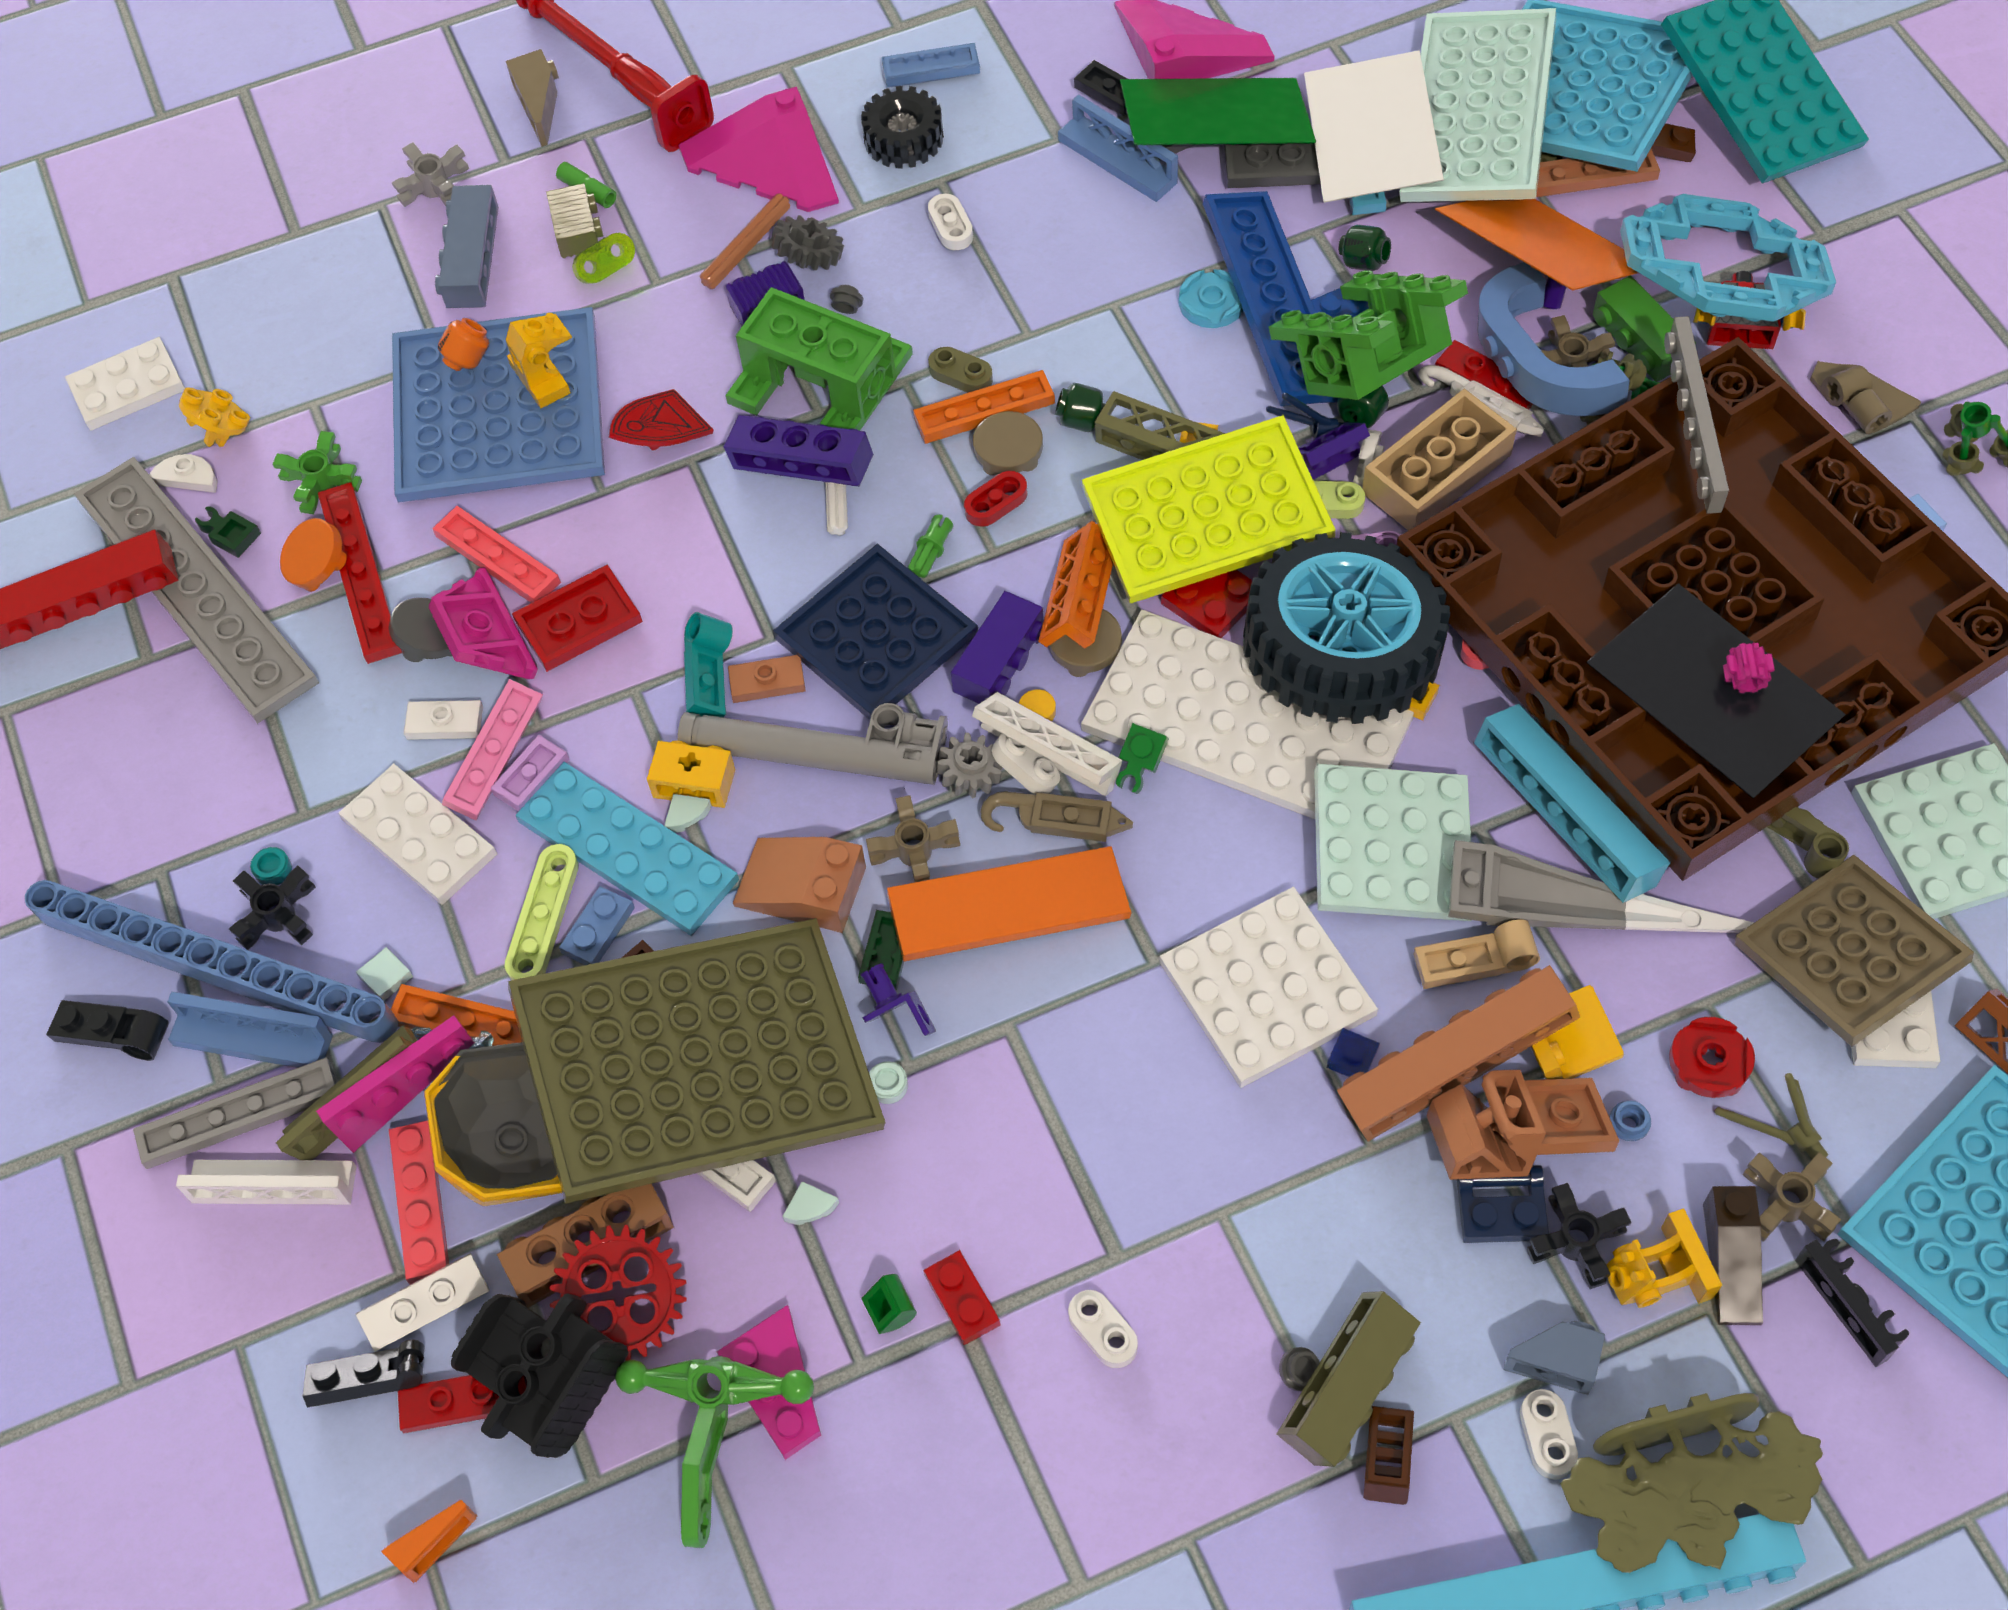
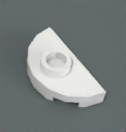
M1369 430L1370 436L1363 439L1358 458L1360 461L1353 480L1354 483L1363 487L1365 467L1384 452V446L1379 445L1382 435L1381 431Z
M192 454L175 455L167 458L156 465L149 474L158 486L216 493L218 482L211 465L202 457Z

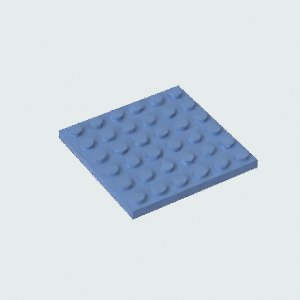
M592 307L549 312L558 316L572 336L571 339L557 345L548 353L550 360L567 382L571 394L541 409L509 364L507 355L510 352L506 343V336L510 322L545 316L547 313L477 322L487 331L486 337L489 340V347L476 368H462L461 371L448 367L442 361L444 356L438 350V342L447 326L392 333L394 494L398 503L605 475L595 315Z

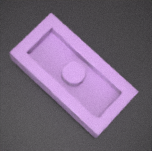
M538 735L490 789L495 797L519 812L563 762L567 763L570 760L567 752Z

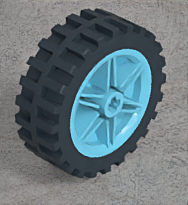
M1340 532L1339 538H1328L1327 533L1316 534L1314 541L1308 543L1301 538L1292 542L1291 550L1286 551L1281 547L1275 551L1272 563L1264 561L1259 567L1258 577H1254L1252 580L1243 632L1244 656L1246 658L1250 657L1249 669L1252 675L1257 676L1261 674V687L1267 693L1273 690L1280 694L1278 702L1289 707L1294 703L1302 707L1301 714L1312 717L1314 712L1327 715V722L1337 723L1338 717L1351 718L1352 724L1364 723L1366 716L1372 715L1375 716L1377 721L1388 718L1391 709L1395 708L1399 713L1409 709L1412 697L1420 701L1426 695L1428 683L1433 684L1437 676L1449 629L1450 606L1445 605L1446 592L1441 586L1434 587L1432 577L1426 571H1422L1411 556L1405 557L1400 554V547L1391 542L1386 547L1377 544L1376 537L1366 535L1365 540L1351 538L1352 533ZM1314 635L1315 640L1311 639L1309 636Z

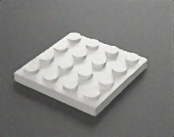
M1294 886L1160 955L1159 958L1162 968L1240 1088L1377 1016L1378 1008Z

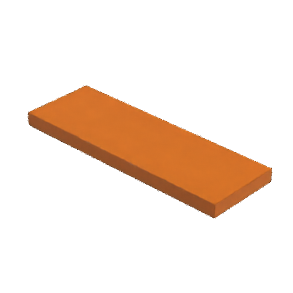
M1112 846L887 888V898L903 962L1130 919L1131 909Z

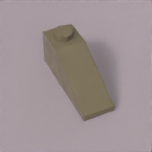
M539 49L507 60L506 65L512 85L541 147L548 145L557 98L554 80L558 79L559 76L553 60L547 61L542 50Z

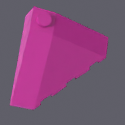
M1120 0L1114 2V7L1148 79L1212 78L1274 61L1275 56L1263 34L1254 31L1249 32L1235 27L1233 24L1215 18H1208L1196 14L1192 10L1158 0Z
M797 86L765 95L679 144V150L688 172L700 175L701 169L715 173L717 174V182L738 189L741 183L756 187L757 195L770 200L780 193L788 199L797 201V209L806 212L839 203Z

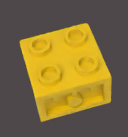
M1591 985L1569 993L1577 1005L1580 1018L1531 1046L1545 1079H1573L1624 1057L1623 1049Z

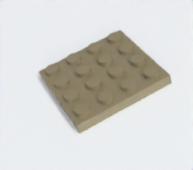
M1852 855L1840 866L1833 868L1737 934L1735 939V945L1851 1047L1971 963L1974 951L1855 855Z

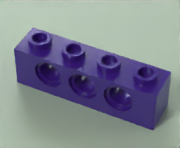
M738 415L724 445L733 469L860 487L874 455L865 431L828 427L822 424L797 423L791 420L767 419L761 416Z

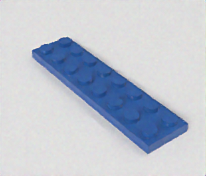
M1268 192L1206 194L1203 207L1280 406H1291L1282 398V394L1285 392L1304 404L1337 402L1338 398L1308 394L1296 342L1271 340L1268 326L1281 320L1282 314L1293 310H1300L1302 314H1314L1316 311Z

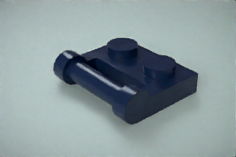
M1532 1165L1529 1175L1524 1177L1457 1179L1463 1243L1530 1241L1531 1238L1549 1234L1542 1166ZM1528 1186L1529 1196L1473 1197L1474 1187Z

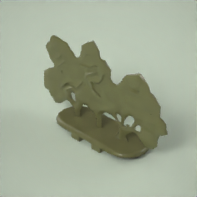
M1705 1393L1690 1397L1687 1408L1668 1412L1665 1404L1648 1409L1645 1419L1630 1422L1606 1432L1595 1441L1593 1449L1596 1453L1603 1456L1625 1454L1620 1464L1607 1465L1590 1457L1578 1458L1575 1465L1571 1468L1570 1478L1563 1479L1560 1485L1572 1511L1604 1521L1605 1525L1598 1533L1596 1553L1603 1560L1612 1562L1615 1569L1631 1573L1651 1563H1655L1658 1553L1663 1548L1667 1539L1678 1542L1689 1560L1704 1566L1721 1569L1726 1556L1724 1543L1734 1538L1740 1525L1734 1513L1738 1505L1745 1503L1757 1509L1760 1514L1772 1521L1796 1525L1804 1523L1811 1509V1498L1818 1492L1819 1485L1823 1480L1815 1464L1823 1455L1820 1448L1821 1440L1801 1434L1792 1417L1780 1411L1767 1413L1759 1421L1755 1432L1736 1428L1732 1424L1747 1418L1758 1408L1759 1396L1754 1393H1743L1710 1401L1708 1394ZM1716 1429L1722 1437L1717 1449L1703 1456L1694 1455L1689 1452L1683 1438ZM1764 1435L1767 1437L1769 1444L1763 1445L1757 1441L1755 1436ZM1736 1437L1739 1444L1745 1442L1746 1439L1759 1450L1760 1454L1757 1457H1750L1738 1450L1732 1439ZM1671 1441L1674 1446L1671 1452L1666 1453L1658 1462L1650 1463L1646 1457L1637 1451ZM1725 1445H1728L1732 1450V1454L1727 1458L1723 1456V1447ZM1631 1466L1634 1467L1637 1476L1633 1481L1628 1479L1626 1474L1627 1469Z

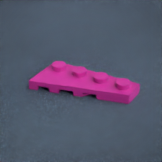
M453 1015L319 1108L316 1112L322 1122L354 1153L434 1081L460 1050L469 1049L475 1042Z

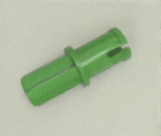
M943 515L933 516L925 535L919 537L917 541V550L908 565V569L919 578L927 577L936 558L941 557L944 552L943 544L953 529V523L948 517L945 518L940 527L939 523Z

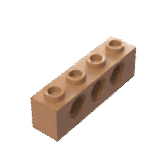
M652 1184L606 1194L603 1197L590 1198L580 1206L579 1210L570 1215L553 1218L543 1226L542 1230L529 1237L517 1238L507 1244L505 1250L498 1253L497 1256L518 1298L525 1301L526 1307L529 1308L556 1293L549 1289L550 1285L562 1283L563 1278L558 1276L554 1269L568 1268L569 1263L562 1254L566 1252L576 1256L579 1253L574 1241H576L581 1233L594 1230L599 1238L603 1239L605 1238L608 1225H611L615 1236H620L624 1225H628L630 1237L635 1238L643 1228L645 1229L644 1242H649L674 1228ZM623 1211L631 1212L626 1221L622 1223L612 1222L618 1213ZM591 1240L585 1242L584 1244L588 1246L589 1244H591ZM550 1251L556 1252L551 1262L538 1264L543 1254ZM599 1264L588 1265L582 1273V1278L602 1268V1266Z

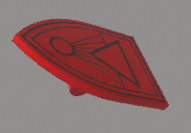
M675 389L637 399L621 408L612 420L609 438L629 444L648 446L654 451L661 446L680 444L713 434L714 429Z

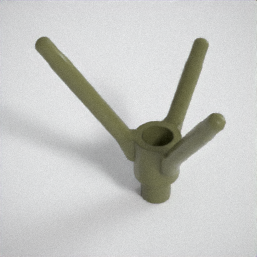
M1791 1073L1785 1074V1080L1799 1123L1787 1131L1720 1107L1715 1108L1714 1112L1718 1116L1781 1139L1791 1146L1795 1144L1801 1152L1806 1151L1811 1159L1819 1152L1825 1157L1829 1155L1819 1141L1822 1138L1810 1121L1799 1081L1794 1079Z

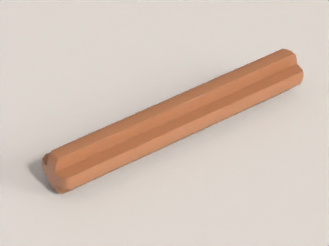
M780 193L776 194L700 274L701 283L709 289H715L789 210V199Z

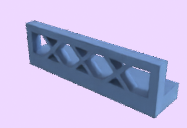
M1079 94L1072 99L1073 119L1058 131V141L1155 202L1160 200L1178 183V155L1162 145H1138L1140 148L1138 150L1133 143L1131 128L1128 124ZM1084 112L1089 115L1091 120L1084 116ZM1109 127L1114 131V133L1116 134V136H1115L1114 134H1112V132H1111V130L1109 129ZM1158 158L1167 163L1166 167L1161 164Z
M172 991L167 1001L177 1014L168 1038L169 1042L175 1047L299 1068L325 1058L333 1037L319 1016Z

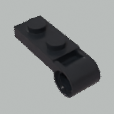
M61 1000L46 1035L54 1042L120 1049L134 1058L152 1061L156 1056L169 1022L164 1017L146 1010Z

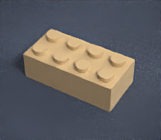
M1464 388L1368 464L1364 471L1362 489L1367 498L1409 531L1446 509L1510 457L1517 429Z

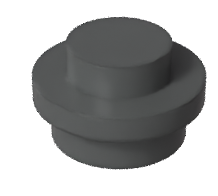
M840 285L832 289L830 293L831 306L835 310L846 314L856 313L858 308L862 306L864 298L858 293V289L850 285Z
M1303 1347L1288 1350L1282 1356L1279 1365L1280 1376L1284 1384L1294 1391H1303L1320 1363L1318 1357L1311 1350Z

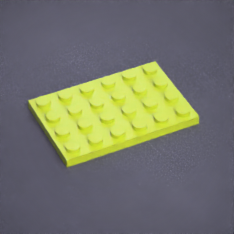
M1284 415L1082 479V488L1130 604L1273 558V553L1279 548L1283 547L1286 551L1291 550L1292 542L1301 538L1306 543L1314 541L1316 534L1327 533L1328 538H1335L1336 529Z

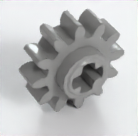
M965 733L964 740L961 743L958 739L951 737L949 748H940L939 761H937L936 772L943 775L942 786L947 787L955 784L956 796L960 795L963 789L969 790L970 797L975 798L978 788L989 794L992 783H1000L1001 770L1003 769L992 755L993 744L986 747L984 735L980 736L977 742L971 740L969 733Z

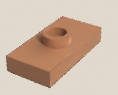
M798 655L728 666L733 703L806 691L802 662Z

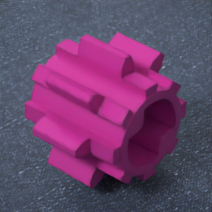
M1754 642L1752 644L1742 643L1739 644L1740 646L1732 647L1729 650L1730 654L1726 656L1727 664L1723 665L1725 681L1732 682L1734 690L1738 689L1739 693H1755L1762 688H1766L1771 680L1770 673L1775 671L1772 654H1765L1763 646L1759 647V644Z

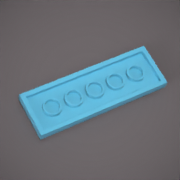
M566 762L559 766L515 815L520 824L552 845L563 844L570 847L574 851L579 863L690 936L696 932L739 881L737 872Z

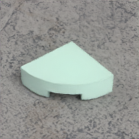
M673 794L664 826L675 833L685 831L686 827L695 824L699 820H703L707 816L712 806L710 799Z
M802 1181L782 1217L787 1223L803 1225L806 1222L815 1221L823 1216L827 1217L838 1206L839 1200L837 1197Z

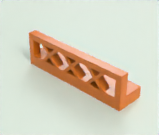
M1093 520L1064 540L1038 640L1045 647H1048L1064 635L1070 637L1084 649L1095 642L1113 561L1099 526Z

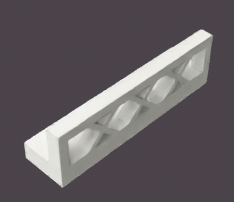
M996 692L974 707L972 717L982 722L981 728L997 737L1003 733L1053 762L1060 772L1104 796L1113 791L1123 760L999 692Z
M194 1160L191 1175H178L176 1187L191 1203L351 1205L357 1166L353 1161Z

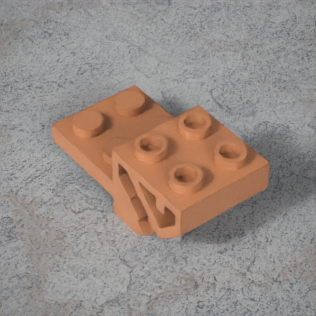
M1493 1070L1483 1076L1481 1084L1490 1107H1486L1480 1098L1474 1096L1464 1085L1459 1084L1432 1099L1426 1115L1450 1180L1524 1177L1529 1175L1537 1155L1615 1152L1619 1143L1618 1136L1592 1078L1524 1080L1521 1070Z

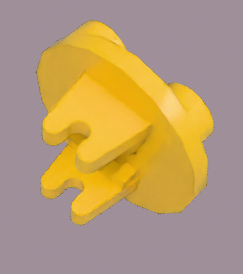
M188 387L184 389L179 400V408L183 415L187 417L186 422L191 427L196 424L206 429L204 443L208 447H211L214 441L219 447H223L229 436L239 435L244 432L250 420V416L232 402V395L221 389H214L212 392Z

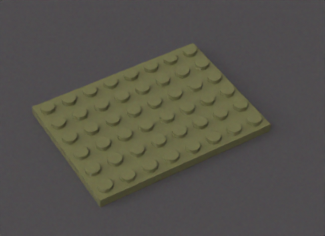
M816 918L508 981L511 1002L565 1204L884 1130L886 1122Z

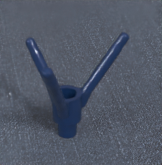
M1286 392L1282 394V398L1308 416L1272 406L1266 408L1268 413L1277 416L1284 415V418L1310 425L1314 439L1344 424V422H1338L1337 418H1328L1319 414Z

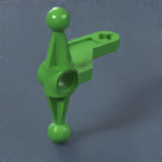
M723 1356L712 1357L709 1360L692 1359L653 1369H647L642 1362L637 1360H627L620 1364L616 1371L615 1380L621 1391L634 1394L639 1393L645 1386L699 1405L682 1463L681 1539L685 1547L704 1548L709 1538L712 1474L728 1421V1405L775 1395H782L787 1402L792 1404H803L810 1399L814 1390L813 1379L807 1372L793 1370L785 1374L784 1377H779L737 1361H732ZM708 1373L715 1374L721 1381V1391L710 1387L707 1381Z

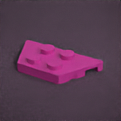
M485 567L476 570L474 577L464 581L461 579L453 584L451 589L443 590L431 598L428 608L455 661L525 679H534L538 668Z

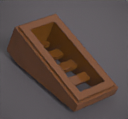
M1372 1406L1373 1411L1369 1420L1363 1498L1370 1501L1407 1504L1410 1486L1414 1411ZM1378 1425L1404 1428V1433L1379 1431ZM1377 1443L1403 1447L1402 1449L1377 1447ZM1375 1461L1401 1464V1467L1376 1465Z

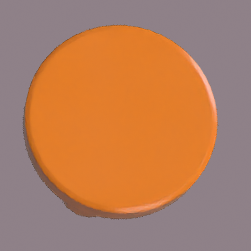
M313 518L302 522L290 533L283 545L280 556V569L288 582L312 592L317 590L320 584L328 579L333 571L342 569L347 557L346 553L342 551V539L337 528L322 519Z

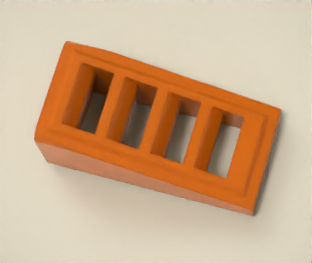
M459 1500L400 1537L381 1552L413 1583L417 1582L477 1519V1515L462 1500Z

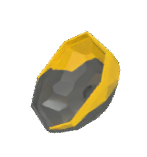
M523 1043L460 1050L424 1091L435 1171L463 1195L481 1206L498 1205L562 1193Z

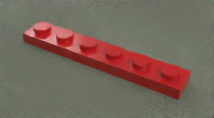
M352 482L318 492L325 521L335 526L341 535L342 551L346 553L347 558L345 565L339 571L363 656L367 664L402 653V649L393 642L389 634L391 612Z

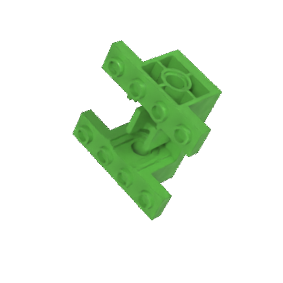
M1371 270L1361 271L1352 276L1353 279L1340 286L1343 299L1368 301L1369 309L1353 318L1350 314H1343L1332 318V316L1325 312L1302 314L1300 310L1289 311L1281 315V320L1268 326L1271 340L1296 342L1308 394L1359 400L1452 345L1445 306L1468 294L1466 280L1450 279L1448 275L1427 278L1421 273L1398 276L1397 272H1388L1380 275L1373 274Z
M771 287L736 334L743 372L727 392V404L757 416L778 385H783L784 371L790 365L794 367L796 377L826 388L828 385L831 408L820 424L828 427L857 429L860 431L913 355L912 345L892 338L890 333Z

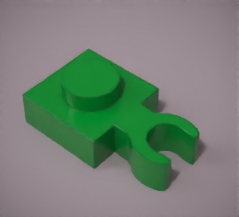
M1132 723L1118 757L1127 762L1128 765L1126 769L1119 773L1116 785L1122 788L1126 778L1134 777L1136 784L1132 792L1135 794L1140 793L1143 788L1142 775L1144 770L1156 772L1169 738Z

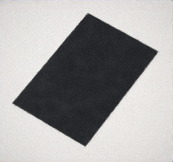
M1679 583L1586 662L1753 799L1846 715L1774 658L1775 671L1770 673L1771 680L1766 688H1762L1755 693H1739L1738 689L1734 690L1733 683L1725 681L1723 665L1727 664L1726 656L1730 654L1729 650L1732 647L1735 648L1742 643L1752 644L1753 641Z

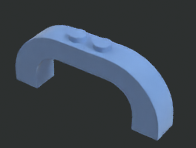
M1523 262L1502 270L1485 284L1479 298L1478 338L1483 346L1485 355L1488 358H1492L1499 367L1502 377L1507 378L1521 396L1542 409L1571 416L1606 414L1627 402L1630 380L1613 359L1587 367L1559 365L1549 360L1517 322L1516 316L1544 306L1546 279L1538 270Z

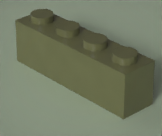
M1384 1291L1363 1292L1276 1435L1314 1466L1335 1467L1343 1461L1351 1449L1350 1441L1357 1429L1363 1426L1370 1418L1373 1411L1372 1404L1379 1392L1384 1390L1392 1381L1394 1376L1393 1369L1398 1360L1414 1344V1334L1421 1322Z

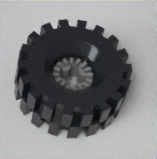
M896 86V91L890 92V89L887 88L882 90L883 96L880 97L877 93L872 96V103L866 102L864 105L865 111H862L861 114L864 145L868 154L872 153V159L878 162L882 158L884 166L889 167L891 163H895V168L903 169V164L909 163V168L916 167V161L920 160L924 164L929 161L928 154L934 157L938 153L937 147H942L944 135L940 104L937 105V100L934 96L929 98L928 92L923 89L920 93H917L916 87L909 86L908 91H903V86Z

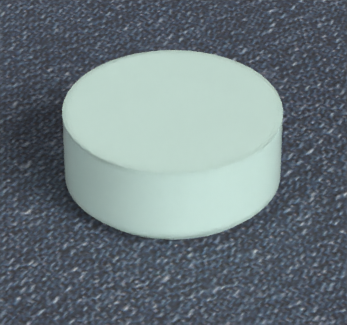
M889 1061L881 1062L870 1070L869 1075L880 1103L892 1104L904 1097L908 1089V1080L905 1070L899 1064Z

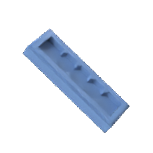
M975 43L882 57L887 87L980 73Z

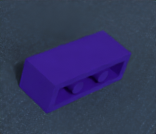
M1004 591L950 672L953 692L978 704L996 692L1005 696L1010 688L1012 676L1016 670L1021 671L1028 660L1030 648L1034 643H1039L1038 640L1044 621L1043 607Z

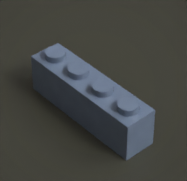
M492 185L453 186L451 200L446 201L448 223L444 224L442 228L444 249L439 250L441 271L440 275L435 277L436 292L438 295H442L446 308L486 307L499 208Z

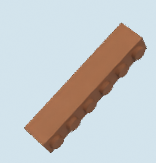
M1549 965L1542 970L1540 968L1530 970L1520 978V983L1510 989H1499L1491 993L1484 1000V1004L1471 1012L1470 1010H1463L1449 1020V1024L1436 1032L1432 1030L1421 1034L1414 1040L1413 1046L1401 1053L1395 1051L1387 1054L1378 1062L1379 1066L1367 1073L1358 1072L1347 1078L1343 1083V1087L1339 1088L1337 1092L1366 1140L1374 1139L1430 1106L1432 1099L1459 1084H1468L1579 1019L1580 1015L1577 1005L1552 967Z

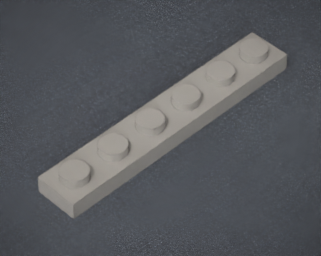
M1689 316L1674 317L1671 331L1665 334L1664 347L1666 354H1671L1672 382H1677L1679 388L1677 406L1679 411H1684L1685 415L1683 425L1684 437L1686 440L1691 441L1690 464L1692 469H1697L1698 473L1697 495L1699 499H1704L1706 513H1722L1729 488Z

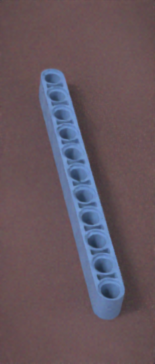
M38 881L26 891V906L45 925L284 1011L319 1016L326 1026L371 1042H384L397 1031L398 1020L382 998L377 995L52 881ZM276 980H278L276 984H274L273 986H271V984H272L273 982H275ZM311 992V994L308 997L303 999V997L307 993ZM346 1003L343 1008L336 1011L341 1004ZM376 1015H380L377 1018V1020H375L372 1023H369L373 1017H375Z

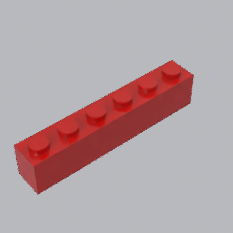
M154 529L0 588V649L18 642H25L44 632L61 628L70 622L95 615L101 610L120 603L129 602L135 597L160 590L166 585L179 581L171 547Z

